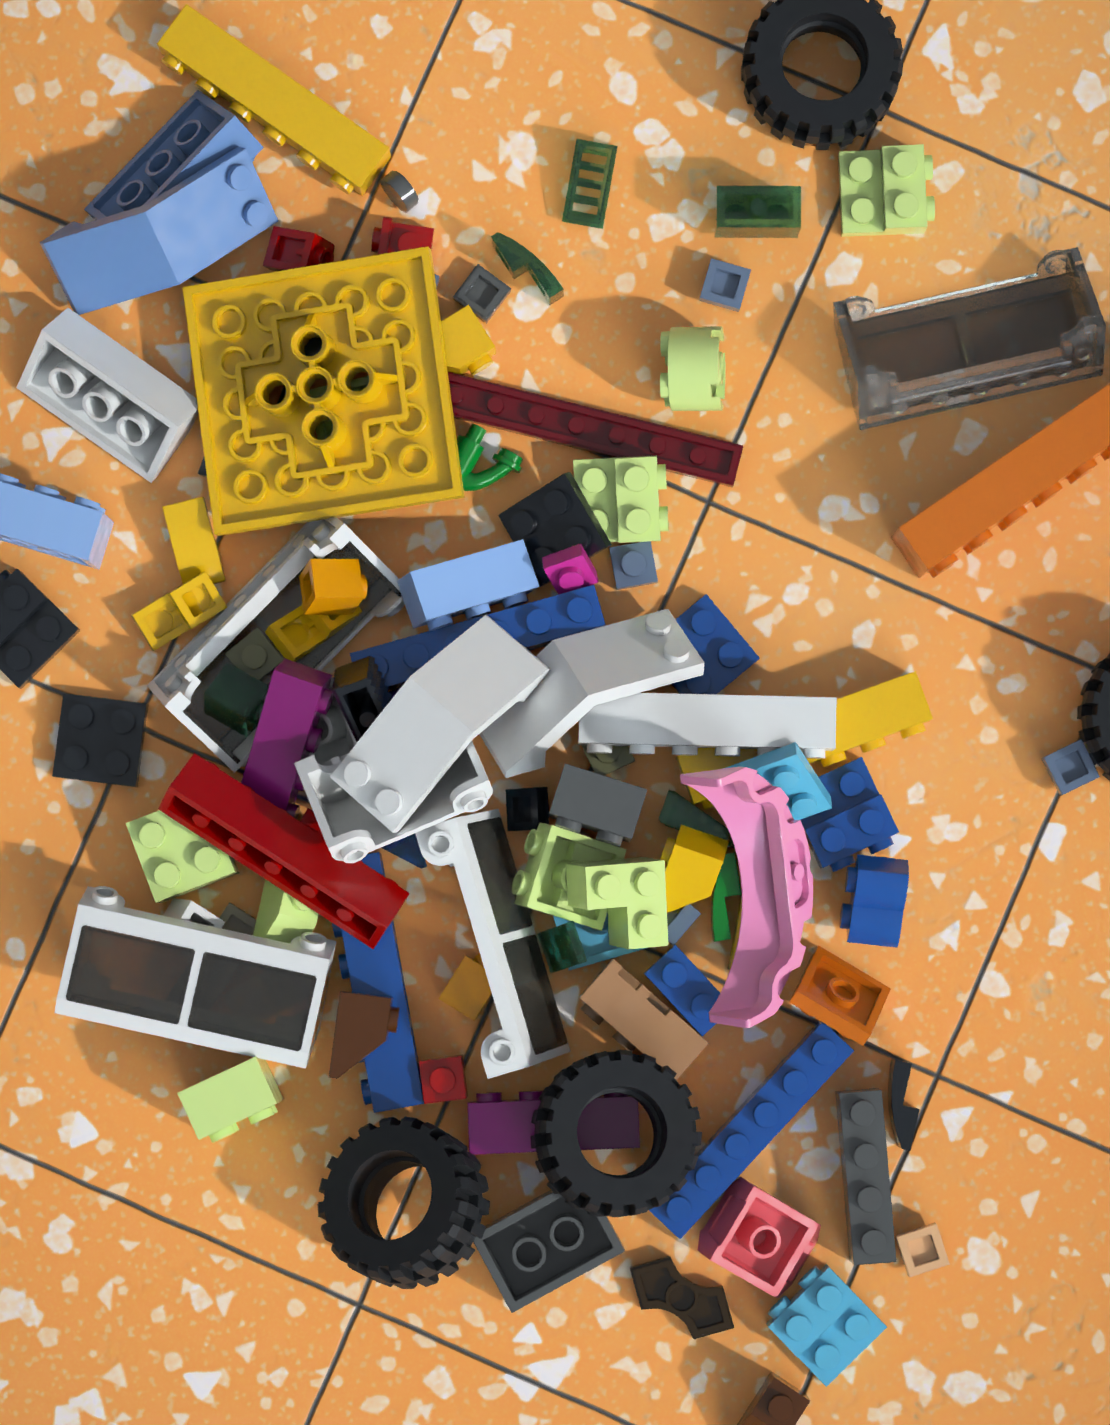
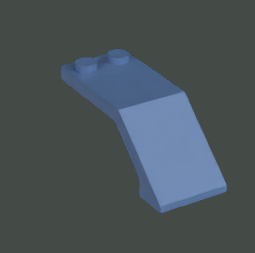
M238 146L143 206L85 224L73 221L39 243L73 311L81 315L180 285L279 220L246 148Z

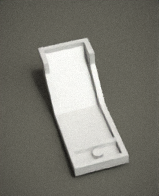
M669 609L554 639L536 655L541 662L550 668V671L525 702H516L479 735L505 778L544 768L546 751L595 705L701 676L704 673L705 662Z
M485 615L406 680L331 774L330 778L392 833H398L469 743L516 702H525L550 671V668L488 615Z

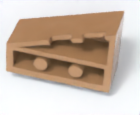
M611 959L579 996L585 1002L580 1009L598 1025L605 1020L617 1031L612 1037L621 1046L632 1052L637 1048L643 1054L656 1058L658 1065L662 1067L668 1065L677 1073L674 1077L676 1081L709 1044L614 959Z

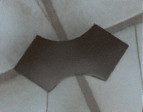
M671 1256L630 1267L641 1310L662 1309L675 1314L687 1325L693 1339L734 1328L722 1285L707 1287L689 1281L676 1269Z

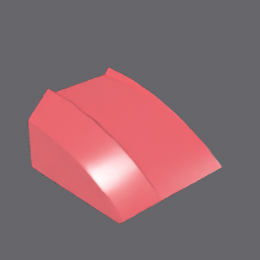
M740 1177L726 1189L707 1224L700 1230L697 1250L714 1263L775 1298H779L793 1284L818 1241L821 1225Z

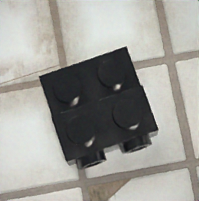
M16 569L11 574L8 570H4L0 573V670L19 689H22L81 630L22 571Z

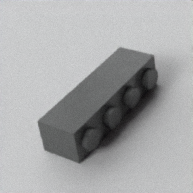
M879 1088L835 1091L849 1260L853 1265L897 1262L882 1090Z

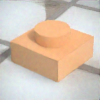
M935 1222L895 1235L909 1278L950 1265L938 1226Z

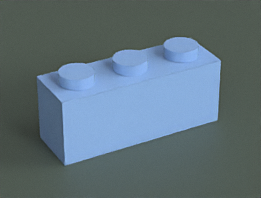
M523 539L414 570L397 581L413 629L427 625L429 631L453 624L452 617L465 614L467 620L486 615L491 612L489 606L503 603L504 609L518 606L527 602V594L539 587Z

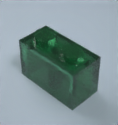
M801 186L716 187L715 238H798L801 229Z

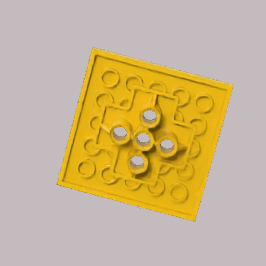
M429 247L182 287L215 535L222 536L324 520L332 517H344L465 498L432 252ZM315 337L321 338V350L314 356H305L304 347L309 340ZM360 372H367L369 375L367 387L361 391H352L351 381L355 375ZM318 379H326L328 386L325 394L318 398H311L310 387ZM284 385L286 388L284 400L276 405L270 404L269 394L274 387ZM324 420H331L333 423L331 435L326 439L317 440L315 436L316 427Z

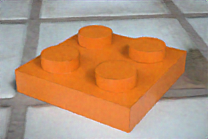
M818 945L790 999V1003L800 1008L806 1015L815 1017L835 1029L843 1037L864 1046L872 1034L891 988Z

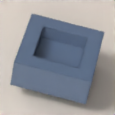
M711 258L699 301L739 312L751 269Z
M651 541L609 548L616 590L658 583Z
M1082 739L1041 758L1060 796L1100 777Z
M691 904L667 913L668 942L672 946L677 943L701 914Z

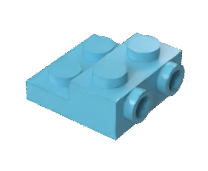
M796 742L726 767H747L757 770V774L765 778L772 786L780 787L789 798L786 805L795 820H801L832 808L830 794Z
M826 1264L821 1270L817 1266L811 1268L798 1282L802 1288L790 1300L786 1295L778 1300L768 1311L767 1314L771 1319L766 1324L791 1352L827 1387L887 1326Z

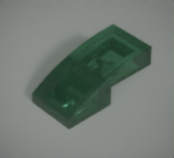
M499 232L491 236L493 248L513 279L528 271L549 305L564 297V289L545 264L532 252Z
M574 921L537 933L550 974L587 962Z

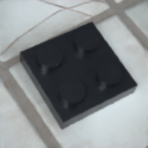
M571 472L562 474L498 515L513 542L524 540L539 587L551 583L543 569L542 557L581 543L588 557L591 558L612 545Z
M63 693L52 777L138 788L149 705L146 703Z

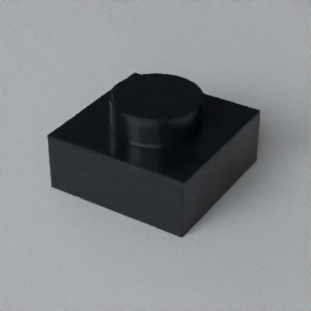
M548 787L505 789L507 831L537 830L539 823L549 824Z

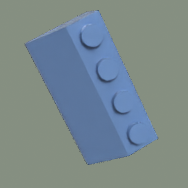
M197 90L84 210L94 220H98L143 206L238 146L246 148L252 163L255 156L264 147L233 113Z

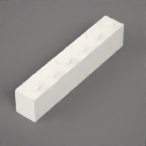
M637 693L595 705L579 720L578 745H587V753L601 754L612 753V746H629V754L643 755L655 754V747H672V755L686 756L697 755L698 748H715V756L735 757L740 756V749H757V756L796 742L806 758L820 759L825 758L826 751L836 749L837 697Z

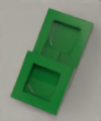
M735 852L725 854L713 888L711 901L713 942L731 939L725 897L741 895Z

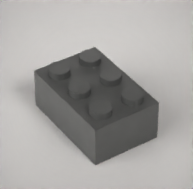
M565 763L549 816L556 820L555 826L578 834H580L581 828L596 832V840L620 847L622 841L630 843L633 838L648 789Z
M549 1190L485 1225L486 1229L482 1239L475 1237L473 1242L511 1313L625 1252V1248L608 1216H594L587 1214V1211L583 1209H575L565 1203L566 1199L559 1193L554 1194L552 1190Z

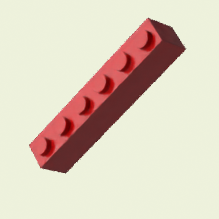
M195 753L170 784L158 810L372 949L375 948L410 894L398 886L395 881L384 877L361 860L355 863L335 860L321 833L304 825L292 817L286 810L278 808L255 793L251 787L238 782L220 770L214 763L206 761Z

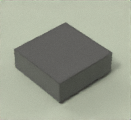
M477 264L455 293L453 299L463 307L469 304L474 314L487 324L510 294L511 288Z

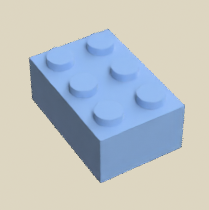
M0 473L1 541L100 570L114 522L105 514L106 509L100 507V504L95 501L77 496L74 503L65 501L66 497L59 495V491L35 484L34 491L25 489L26 485L19 483V479Z

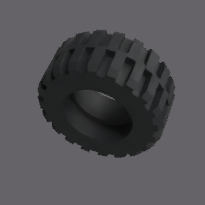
M777 0L775 3L769 1L761 9L760 17L758 20L753 21L748 32L743 52L741 81L745 84L744 95L747 104H753L755 108L754 116L761 125L767 122L772 127L770 132L772 135L780 140L784 135L792 138V145L803 149L805 143L816 144V150H828L830 144L838 143L840 148L852 144L856 136L859 135L863 138L873 130L874 125L878 121H882L894 100L902 76L903 62H901L903 48L901 38H895L894 35L895 23L891 16L885 18L880 13L882 5L877 0H870L869 2L865 0ZM813 32H825L840 37L854 49L860 60L861 70L857 84L850 93L837 99L816 100L802 95L789 84L783 73V55L788 45L796 38Z
M617 1050L614 1052L603 1051L573 1062L572 1065L562 1069L555 1075L553 1082L544 1088L538 1098L541 1102L538 1109L533 1112L531 1123L535 1124L534 1135L530 1136L531 1149L536 1148L538 1156L535 1164L539 1173L544 1172L549 1180L547 1186L553 1193L562 1195L566 1199L565 1203L575 1209H583L587 1211V1214L594 1216H610L613 1218L645 1213L649 1209L663 1205L670 1200L669 1196L680 1191L687 1182L685 1176L688 1171L694 1170L698 1157L694 1153L696 1146L701 1145L702 1132H696L695 1120L700 1119L698 1107L692 1108L688 1099L692 1093L686 1084L680 1085L674 1077L677 1073L668 1065L663 1067L658 1065L656 1058L647 1054L636 1055L632 1054L631 1050ZM608 1093L628 1095L638 1101L646 1110L653 1127V1145L649 1157L639 1168L624 1175L606 1174L592 1167L582 1154L577 1138L578 1120L584 1108L595 1098Z
M407 1116L402 1118L401 1121L395 1117L383 1118L379 1121L380 1127L369 1123L358 1130L360 1134L358 1138L348 1137L340 1145L343 1151L339 1157L332 1156L326 1167L331 1169L328 1179H321L319 1192L324 1194V1201L317 1204L318 1217L327 1222L321 1226V1231L325 1240L332 1243L331 1251L339 1260L347 1263L348 1267L389 1287L395 1285L401 1289H414L417 1283L427 1287L438 1283V1274L441 1273L449 1277L458 1271L459 1267L456 1263L461 1258L469 1260L475 1252L471 1245L475 1237L482 1239L486 1226L481 1224L482 1215H488L490 1201L482 1197V1193L489 1190L487 1179L479 1173L481 1164L475 1155L467 1151L468 1147L437 1126ZM417 1166L425 1167L432 1187L431 1201L425 1217L410 1233L397 1239L385 1240L379 1231L376 1218L377 1204L383 1189L394 1176L403 1170Z

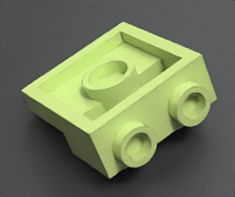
M924 144L882 146L881 150L839 151L838 173L841 237L925 233L928 227L927 221L935 220L934 196H926V180L933 179L932 155H924Z
M657 455L573 459L574 479L610 542L661 541V532L669 531L668 506H659V490L667 489L666 464H657Z
M539 823L537 830L532 829L525 840L524 851L526 854H529L525 871L519 870L513 879L512 893L517 895L514 904L602 931L607 916V908L585 910L568 906L566 863L624 859L627 849L554 825Z

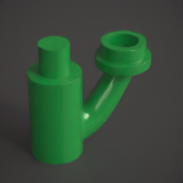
M474 423L471 424L465 436L458 435L457 437L464 491L483 489L503 478L511 471L520 473L522 470L520 465L523 459L515 453L501 448L499 453L494 454L492 457L497 462L494 466L479 473H472L484 450L479 444L486 433L484 428Z

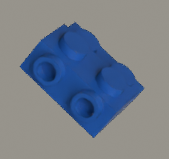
M862 757L819 776V779L831 796L832 808L803 818L801 823L808 844L820 869L830 865L833 872L855 863L853 854L868 847L872 855L894 844L891 836L899 833L898 828L882 794H879Z

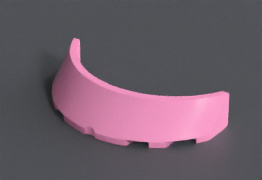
M732 767L680 774L681 784L690 786L700 792L721 815L735 847L741 876L742 912L738 943L726 982L715 1004L709 1011V1020L711 1023L750 1028L777 1012L784 1001L779 996L792 970L800 967L806 949V946L800 943L804 921L812 918L813 874L810 871L811 856L808 841L801 820L793 819L786 805L789 801L788 796L780 787L772 786L765 778L757 774V770L747 767Z

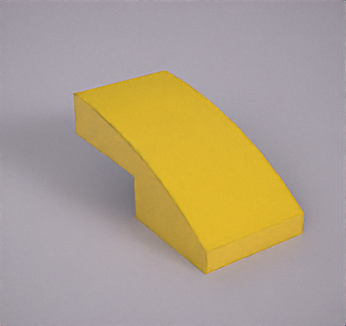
M199 497L162 506L182 583H186L205 571L213 584L225 582L224 570L217 542L214 539L205 498Z
M205 571L133 613L131 617L151 650L155 651L189 629H193L226 609L227 606Z
M302 603L301 606L269 625L265 633L284 658L296 662L348 625L361 614L362 610L358 606L353 615H304Z

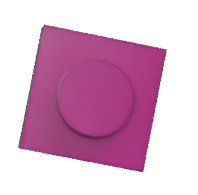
M581 543L542 557L543 569L558 595L598 583L597 571Z

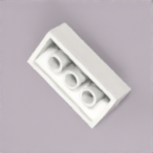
M69 308L65 309L41 330L16 387L150 483L157 478L188 435L199 414L196 397Z

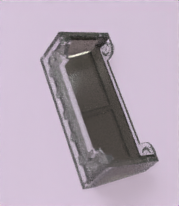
M1078 247L1049 252L1037 265V273L875 309L872 300L860 296H851L845 300L833 302L834 328L859 430L1103 375L1106 324Z

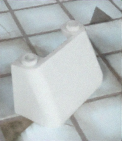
M471 741L399 832L392 833L330 778L331 774L341 763L339 756L331 758L330 760L333 765L328 766L320 765L314 755L294 763L332 857L345 863L358 862L366 857L369 852L461 813L478 811L487 805L488 799L493 794L488 776L473 741Z

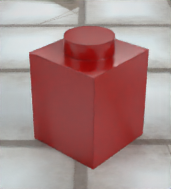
M463 1054L419 1061L424 1104L467 1099L468 1092Z

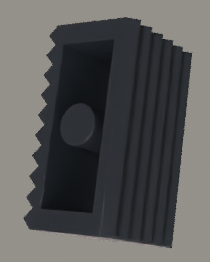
M371 656L336 668L334 670V681H332L333 688L331 690L356 742L359 741L391 701L392 693L388 692L389 686L385 685V679L381 678L382 672L378 671V665L374 664L375 658Z

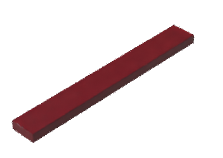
M448 372L453 415L456 419L608 457L657 455V464H666V471L732 488L734 486L743 445Z

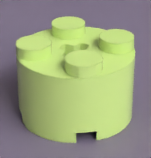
M722 326L671 327L670 331H661L660 351L661 357H665L668 373H660V396L664 398L665 407H670L671 411H723L724 406L721 399H725L726 361L725 353L719 352V341H724Z

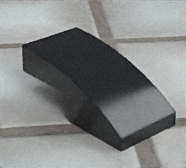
M891 1058L888 1077V1109L891 1127L897 1146L910 1151L919 1114L918 1108L903 1104L912 1063Z

